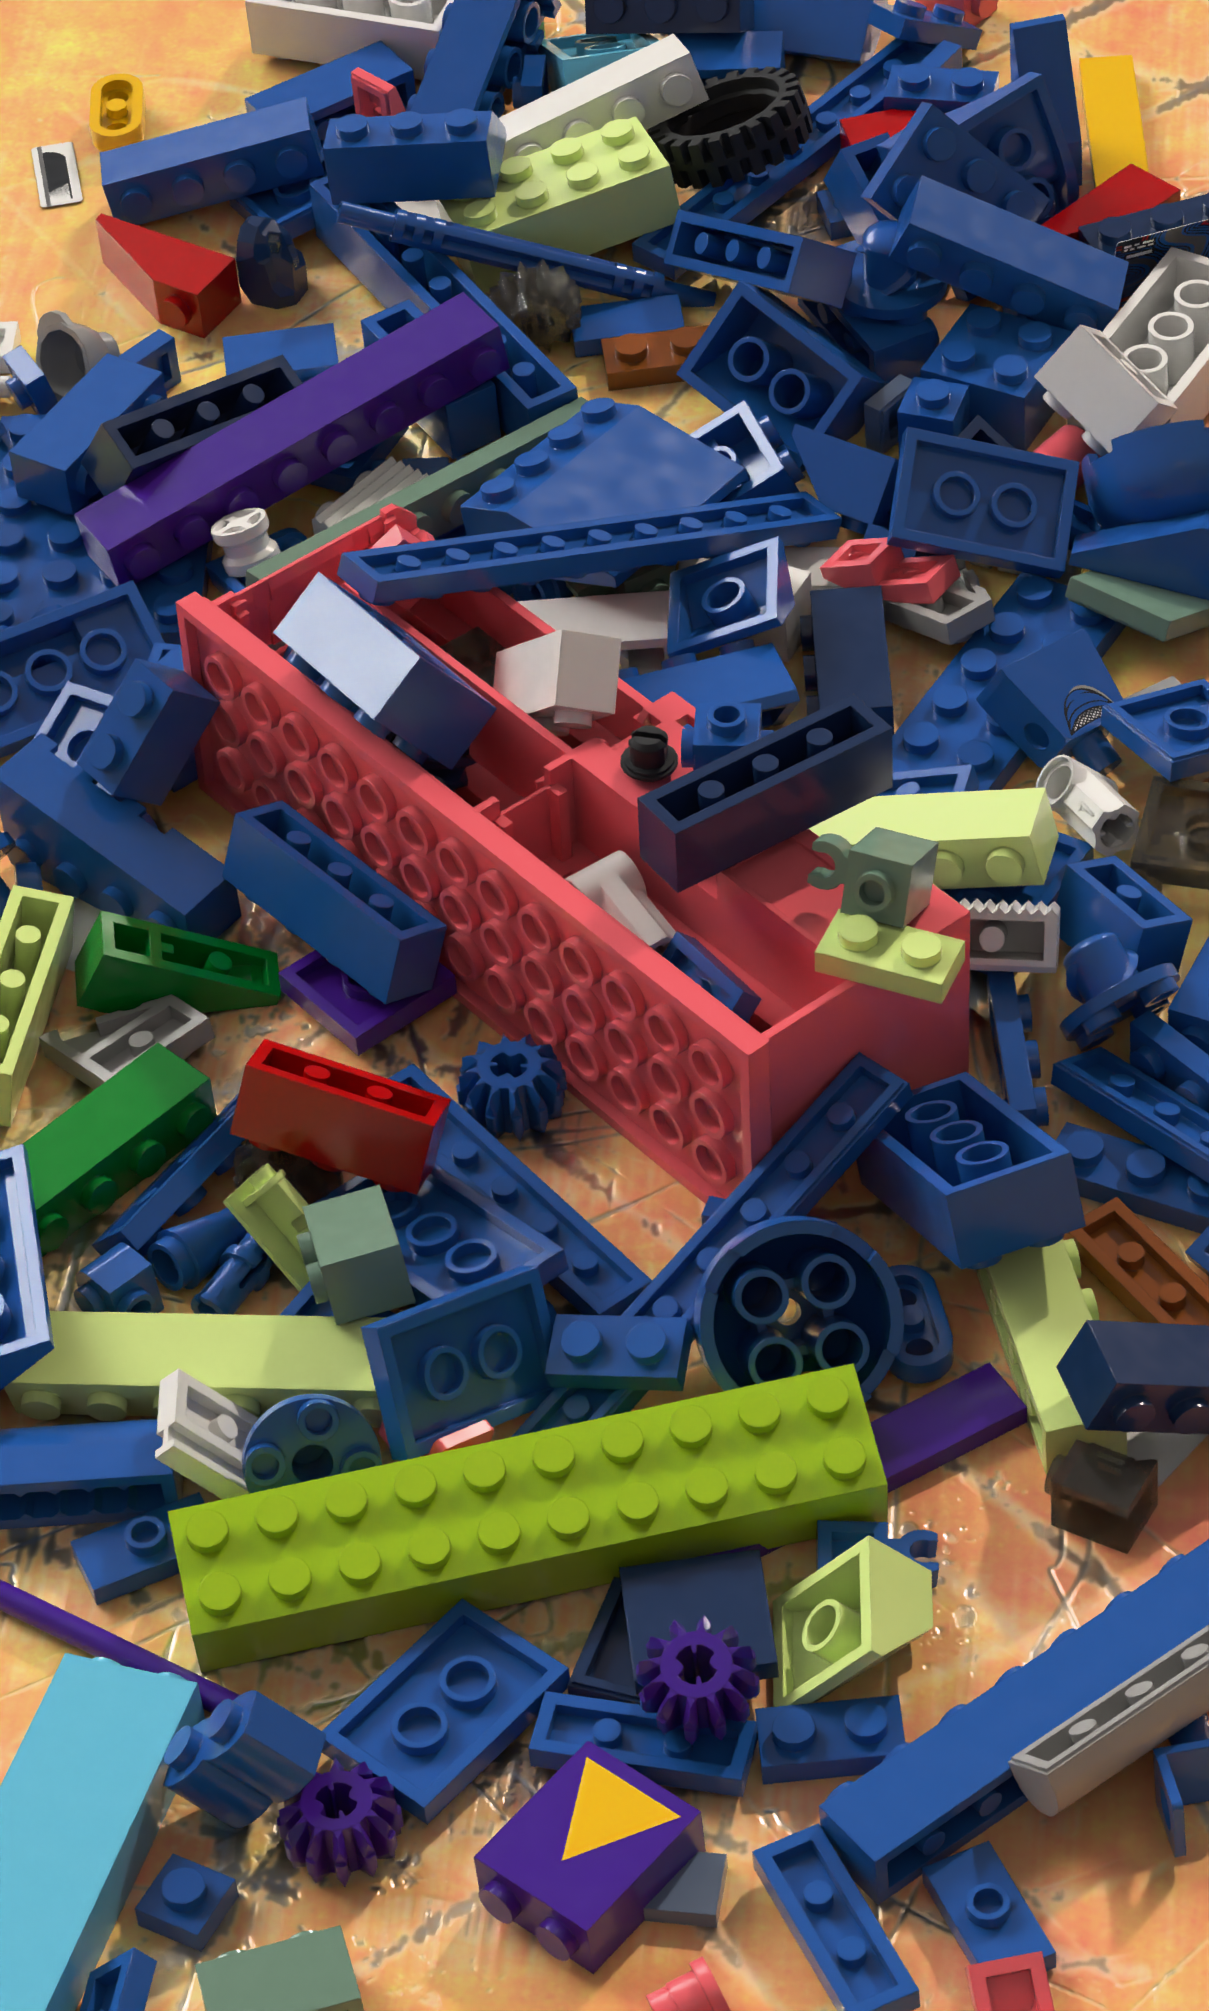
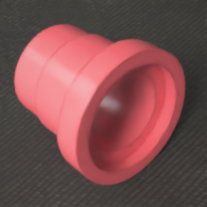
M703 1956L689 1963L691 1971L665 1983L666 1986L646 1995L652 2011H730Z

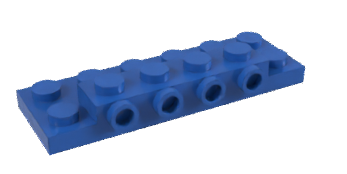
M133 580L63 607L57 604L44 607L37 611L31 619L11 627L0 625V758L20 751L34 739L67 681L114 696L135 658L148 661L154 643H165Z

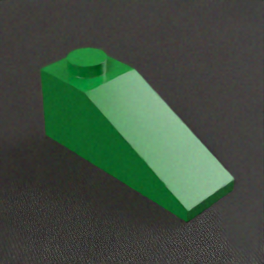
M101 910L75 960L77 1006L102 1013H112L119 1010H132L139 1007L142 1003L171 994L201 1013L274 1006L278 1004L281 998L278 956L276 952Z

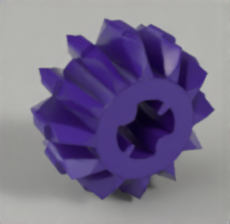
M705 1615L697 1623L696 1631L686 1632L684 1626L674 1619L669 1626L671 1641L650 1636L649 1642L646 1644L649 1659L639 1661V1664L636 1666L637 1683L644 1687L639 1693L640 1706L645 1713H657V1727L662 1731L663 1735L682 1724L684 1725L685 1740L691 1745L699 1737L700 1728L709 1727L711 1733L722 1741L723 1737L727 1734L725 1718L745 1724L750 1716L747 1700L755 1699L759 1695V1677L752 1672L756 1668L755 1652L751 1649V1646L738 1647V1632L734 1630L732 1625L713 1635L711 1621ZM700 1676H706L711 1679L702 1683ZM694 1677L696 1684H690L685 1681L688 1678Z
M335 1757L330 1772L323 1774L316 1772L313 1779L299 1793L284 1801V1808L279 1810L277 1826L279 1836L284 1840L287 1858L292 1862L294 1868L307 1866L308 1874L311 1875L315 1883H318L330 1873H336L337 1879L346 1887L351 1872L360 1870L374 1878L378 1868L377 1859L395 1858V1850L398 1846L396 1836L401 1834L403 1817L401 1806L396 1803L394 1788L389 1783L387 1776L373 1778L372 1770L368 1768L365 1761L351 1771H344L343 1766Z

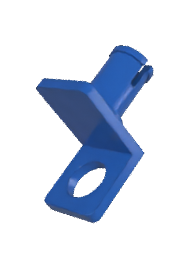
M1207 1712L1168 1738L1171 1746L1153 1749L1156 1804L1175 1858L1186 1856L1183 1805L1209 1801V1718Z

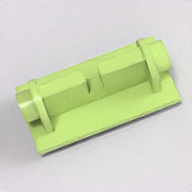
M267 1163L255 1171L223 1203L300 1292L309 1282V1277L296 1235L309 1231L302 1209L303 1206L309 1204L286 1179V1173L283 1169L276 1172Z

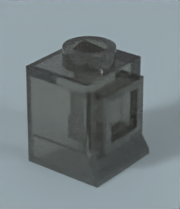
M1076 1439L1066 1456L1059 1454L1055 1457L1046 1476L1044 1490L1045 1493L1051 1495V1525L1128 1554L1158 1505V1460L1135 1461V1458L1091 1442L1089 1444Z

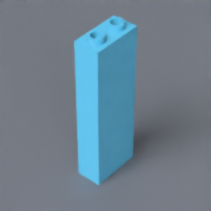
M69 1653L64 1654L0 1785V2011H76L86 1989L89 1974L96 1968L176 1794L163 1786L169 1767L164 1762L167 1747L182 1727L187 1725L193 1727L205 1719L197 1682L188 1681L182 1676L171 1672L157 1674L122 1666L104 1657L91 1659Z

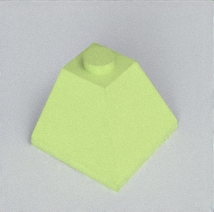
M868 1535L773 1600V1636L779 1677L773 1678V1707L815 1703L933 1628L932 1571Z

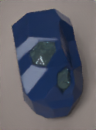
M249 215L241 225L237 239L236 265L241 289L252 304L273 309L297 305L308 290L306 262L302 252L295 248L289 231L279 225L274 218Z

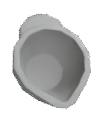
M58 310L50 311L43 314L39 319L36 364L45 374L58 401L107 353L117 357L120 356L118 345L110 334L97 332L85 325L74 323L64 312Z

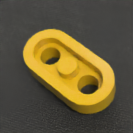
M112 74L99 79L92 86L89 126L92 143L96 149L104 152L143 141L145 135L146 101L143 84L139 78L130 74Z

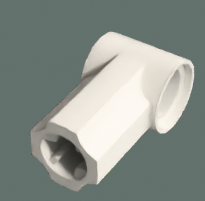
M1065 754L1054 757L1042 769L1037 778L1035 788L1045 787L1052 811L1058 813L1095 850L1105 856L1110 857L1121 850H1131L1142 833L1138 826L1140 813L1118 793L1115 781Z
M621 850L615 851L565 878L567 882L656 952L663 955L676 931L647 897L643 878L637 866L625 852Z

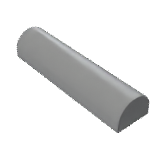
M1209 1625L1011 1757L1008 1764L1023 1794L1036 1809L1047 1816L1053 1817L1209 1711Z

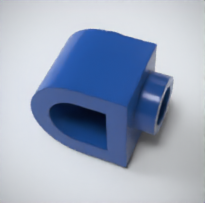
M123 1242L118 1243L76 1273L78 1289L73 1294L82 1312L159 1313L164 1309L152 1264Z

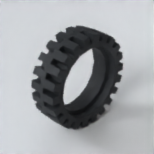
M758 67L747 68L742 75L737 70L727 73L725 79L719 81L717 76L706 80L707 85L704 88L709 100L649 128L648 134L669 163L674 184L677 183L678 187L685 189L691 185L694 189H702L710 182L713 188L724 186L726 180L731 178L736 183L745 180V174L753 172L756 176L765 172L767 164L777 166L785 161L784 155H793L800 149L799 144L807 142L809 139L808 133L813 131V121L805 95L794 73L790 74L789 70L784 68L777 71L775 67H765L762 71H759Z

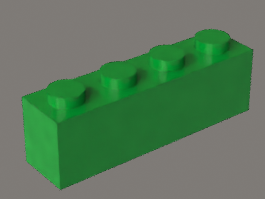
M156 1043L23 1143L28 1152L42 1257L48 1252L59 1248L65 1239L95 1216L106 1212L116 1200L142 1180L154 1175L163 1164L186 1148L213 1122L217 1113L209 1077L160 1043Z

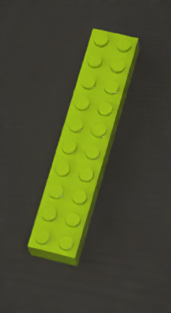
M852 1363L167 1512L191 1634L200 1670L203 1673L436 1622L462 1598L479 1610L486 1611L610 1584L614 1576L620 1577L619 1567L694 1558L760 1544L770 1549L816 1539L817 1520L887 1522L888 1484L855 1366Z

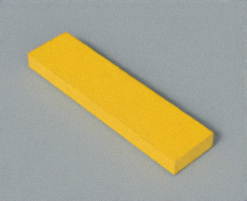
M1132 55L1079 58V76L1094 188L1129 164H1133L1149 173Z

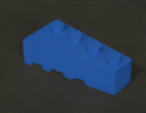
M454 0L453 3H449L443 14L442 32L436 47L430 49L426 56L423 80L417 94H413L410 97L406 111H413L419 114L449 113L456 109L466 108L473 111H493L498 118L501 117L505 111L503 97L505 89H512L514 76H522V62L526 51L537 52L545 37L543 30H540L539 27L545 17L555 19L562 6L560 0Z

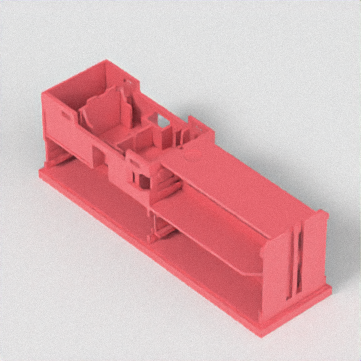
M391 503L380 509V515L237 593L229 591L210 601L195 591L176 602L184 671L221 702L194 748L199 788L234 817L235 813L283 800L446 924L447 929L439 962L455 974L457 993L453 997L500 1036H503L504 1033L510 1041L518 1042L530 1034L537 1046L551 1044L553 1052L557 1056V1061L561 1062L562 1069L566 1072V1090L705 1204L709 1196L727 1199L858 1052L910 1084L911 1090L963 1072L969 1073L970 911L936 885L932 884L929 905L906 925L965 941V961L943 1003L939 1004L815 972L814 952L838 909H841L844 884H840L833 889L823 890L807 882L808 874L816 867L835 870V863L830 855L812 850V844L819 836L810 829L677 893L640 857L637 798L693 771V768H682L681 736L683 726L686 724L694 728L696 708L673 691L655 702H651L618 677L615 714L592 721V728L590 729L570 728L569 735L555 736L493 688L496 652L556 631L500 588L492 587L488 592L464 591L444 594L439 599L421 598L407 611L397 603L390 606H377L364 601L355 589L337 575L342 553L370 549L395 524L415 536L420 529L417 527V516L411 511ZM318 571L396 623L497 708L469 746V754L477 763L465 768L468 786L458 788L455 792L450 790L386 738L384 740L360 724L353 717V712L328 696L316 683L286 661L283 656L288 647L287 644L275 651L268 646L282 641L273 633ZM646 725L655 726L665 731L668 735V745L674 748L678 755V766L675 771L666 778L655 782H643L631 778L624 773L620 764L621 755L629 747L628 740L632 738L631 733ZM621 850L625 852L637 866L643 878L647 897L673 929L699 941L762 999L749 1022L747 1023L567 882L565 878L615 851Z

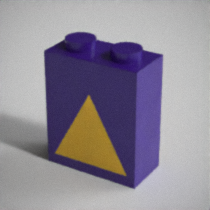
M587 1741L474 1856L479 1886V1899L485 1909L497 1920L506 1924L515 1922L535 1935L542 1947L553 1957L561 1961L571 1959L594 1974L645 1920V1906L697 1852H706L701 1811L592 1742Z

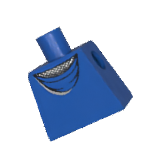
M1084 628L1001 668L976 698L979 705L1040 768H1044L1054 757L1065 754L1069 757L1074 756L1078 762L1106 776L1122 762L1121 757L1106 738L1110 732L1100 724L1102 706L1121 701L1123 698Z

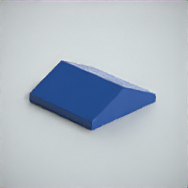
M779 536L670 573L667 655L669 658L686 653L698 654L783 625L795 606L784 544Z

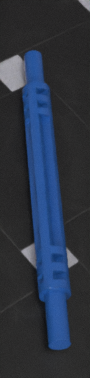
M341 201L338 208L336 223L389 235L390 242L454 256L628 300L679 294L681 307H710L715 305L716 292L665 280V274L534 243L398 208L394 213L345 201Z

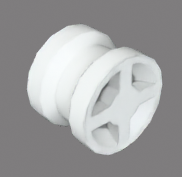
M248 508L233 512L218 520L211 527L214 542L218 546L223 547L225 555L222 564L225 572L231 577H245L246 570L281 553L278 543L268 536L267 529L270 522L266 512L261 508Z

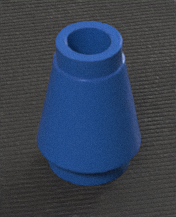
M224 1208L219 1212L160 1231L156 1236L155 1243L151 1244L148 1248V1262L152 1264L157 1280L167 1289L172 1291H178L181 1288L194 1289L219 1265L220 1256L226 1248L232 1244H239L247 1234V1231L230 1210Z

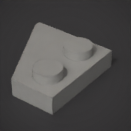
M956 559L961 576L934 604H911L883 600L886 621L899 625L903 629L912 630L936 639L940 643L947 645L959 644L969 640L975 631L995 621L992 599L985 588L980 587L979 578L974 570H967L965 560Z
M171 994L142 1003L139 1007L132 1010H119L96 1017L97 1031L63 1041L57 1029L43 1034L39 1037L47 1059L95 1090L156 1043H160L185 1060L192 1052L214 1039L215 1035L209 1017Z

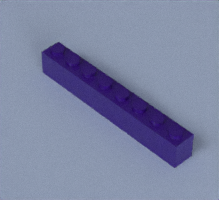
M464 292L456 295L75 513L74 516L88 556L116 586L132 580L137 584L213 540L211 527L224 516L248 508L267 509L509 369L510 366L499 325Z

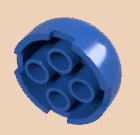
M1203 420L1168 423L1119 436L1111 440L1112 452L1098 458V454L1088 453L1081 462L1088 505L1094 519L1103 529L1169 519L1202 510H1209V427H1204Z
M783 1216L765 1220L748 1227L729 1240L717 1252L704 1272L697 1290L694 1305V1332L703 1363L711 1377L723 1391L801 1375L802 1372L806 1371L815 1372L854 1363L864 1402H867L872 1397L870 1394L886 1376L895 1356H899L904 1333V1309L900 1290L894 1275L880 1254L867 1242L846 1228L827 1220L808 1216ZM725 1280L724 1296L726 1300L717 1302V1294ZM789 1298L793 1299L796 1303L794 1317L786 1322L777 1321L786 1311Z

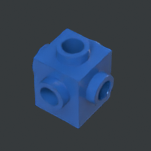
M730 701L719 703L696 702L694 729H682V768H693L694 771L773 733L774 730H762V703H735Z

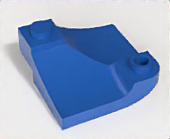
M1028 72L980 99L945 113L1050 198V201L1035 223L1042 225L1079 199V184L1074 162L1042 74ZM903 130L876 146L882 162ZM951 285L956 299L969 302L977 297V295Z

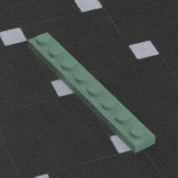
M579 397L246 570L245 588L380 515V509L391 503L414 513L417 516V527L433 535L434 539L464 523L460 506L476 494L483 483L496 478L514 464L517 456L530 451L548 437L550 430L567 422L581 410V406L588 402V400Z

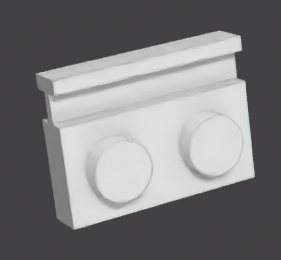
M178 1368L160 1381L157 1435L163 1438V1444L155 1450V1459L221 1499L249 1494L242 1472V1453L246 1438L259 1418Z

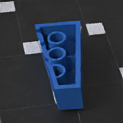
M42 732L0 767L1 821L4 832L7 831L16 842L15 847L7 854L11 864L36 862L37 865H40L42 880L57 887L64 895L73 896L74 899L78 898L99 910L218 938L242 916L237 888L222 877L223 863L173 827L165 834L160 832L152 817L146 812L147 808L136 800L125 798L119 802L98 787L96 785L98 782L78 764L72 768L54 755L58 751V744Z

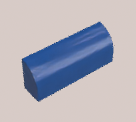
M754 0V28L747 31H783L785 54L864 64L873 56L881 34L880 29L866 23L872 2L888 4V0ZM659 33V34H660L661 36H663V37H667V36H669V35H671V34H674V35L677 37V34H678V33Z
M157 1419L0 1429V1530L122 1522L182 1499L184 1476L155 1459V1450L163 1444V1438L157 1435Z

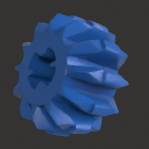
M503 1033L500 1043L491 1045L479 1041L476 1055L462 1057L460 1076H458L459 1084L456 1086L458 1103L479 1124L487 1128V1131L496 1139L507 1132L513 1133L521 1141L524 1131L529 1129L545 1133L547 1123L549 1122L548 1119L562 1116L565 1090L567 1089L566 1072L562 1069L561 1062L557 1061V1056L554 1054L551 1044L537 1046L530 1034L518 1042L510 1041Z

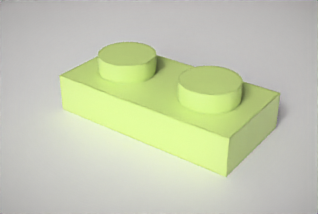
M838 909L814 952L815 972L939 1004L943 1003L965 961L964 940L910 926L900 928L876 922L873 918L866 915L841 913V909Z

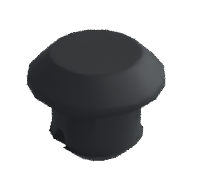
M646 725L631 733L632 738L628 740L629 747L621 755L620 764L625 774L643 782H655L666 778L675 771L678 766V755L674 748L668 745V735L665 731L655 726Z

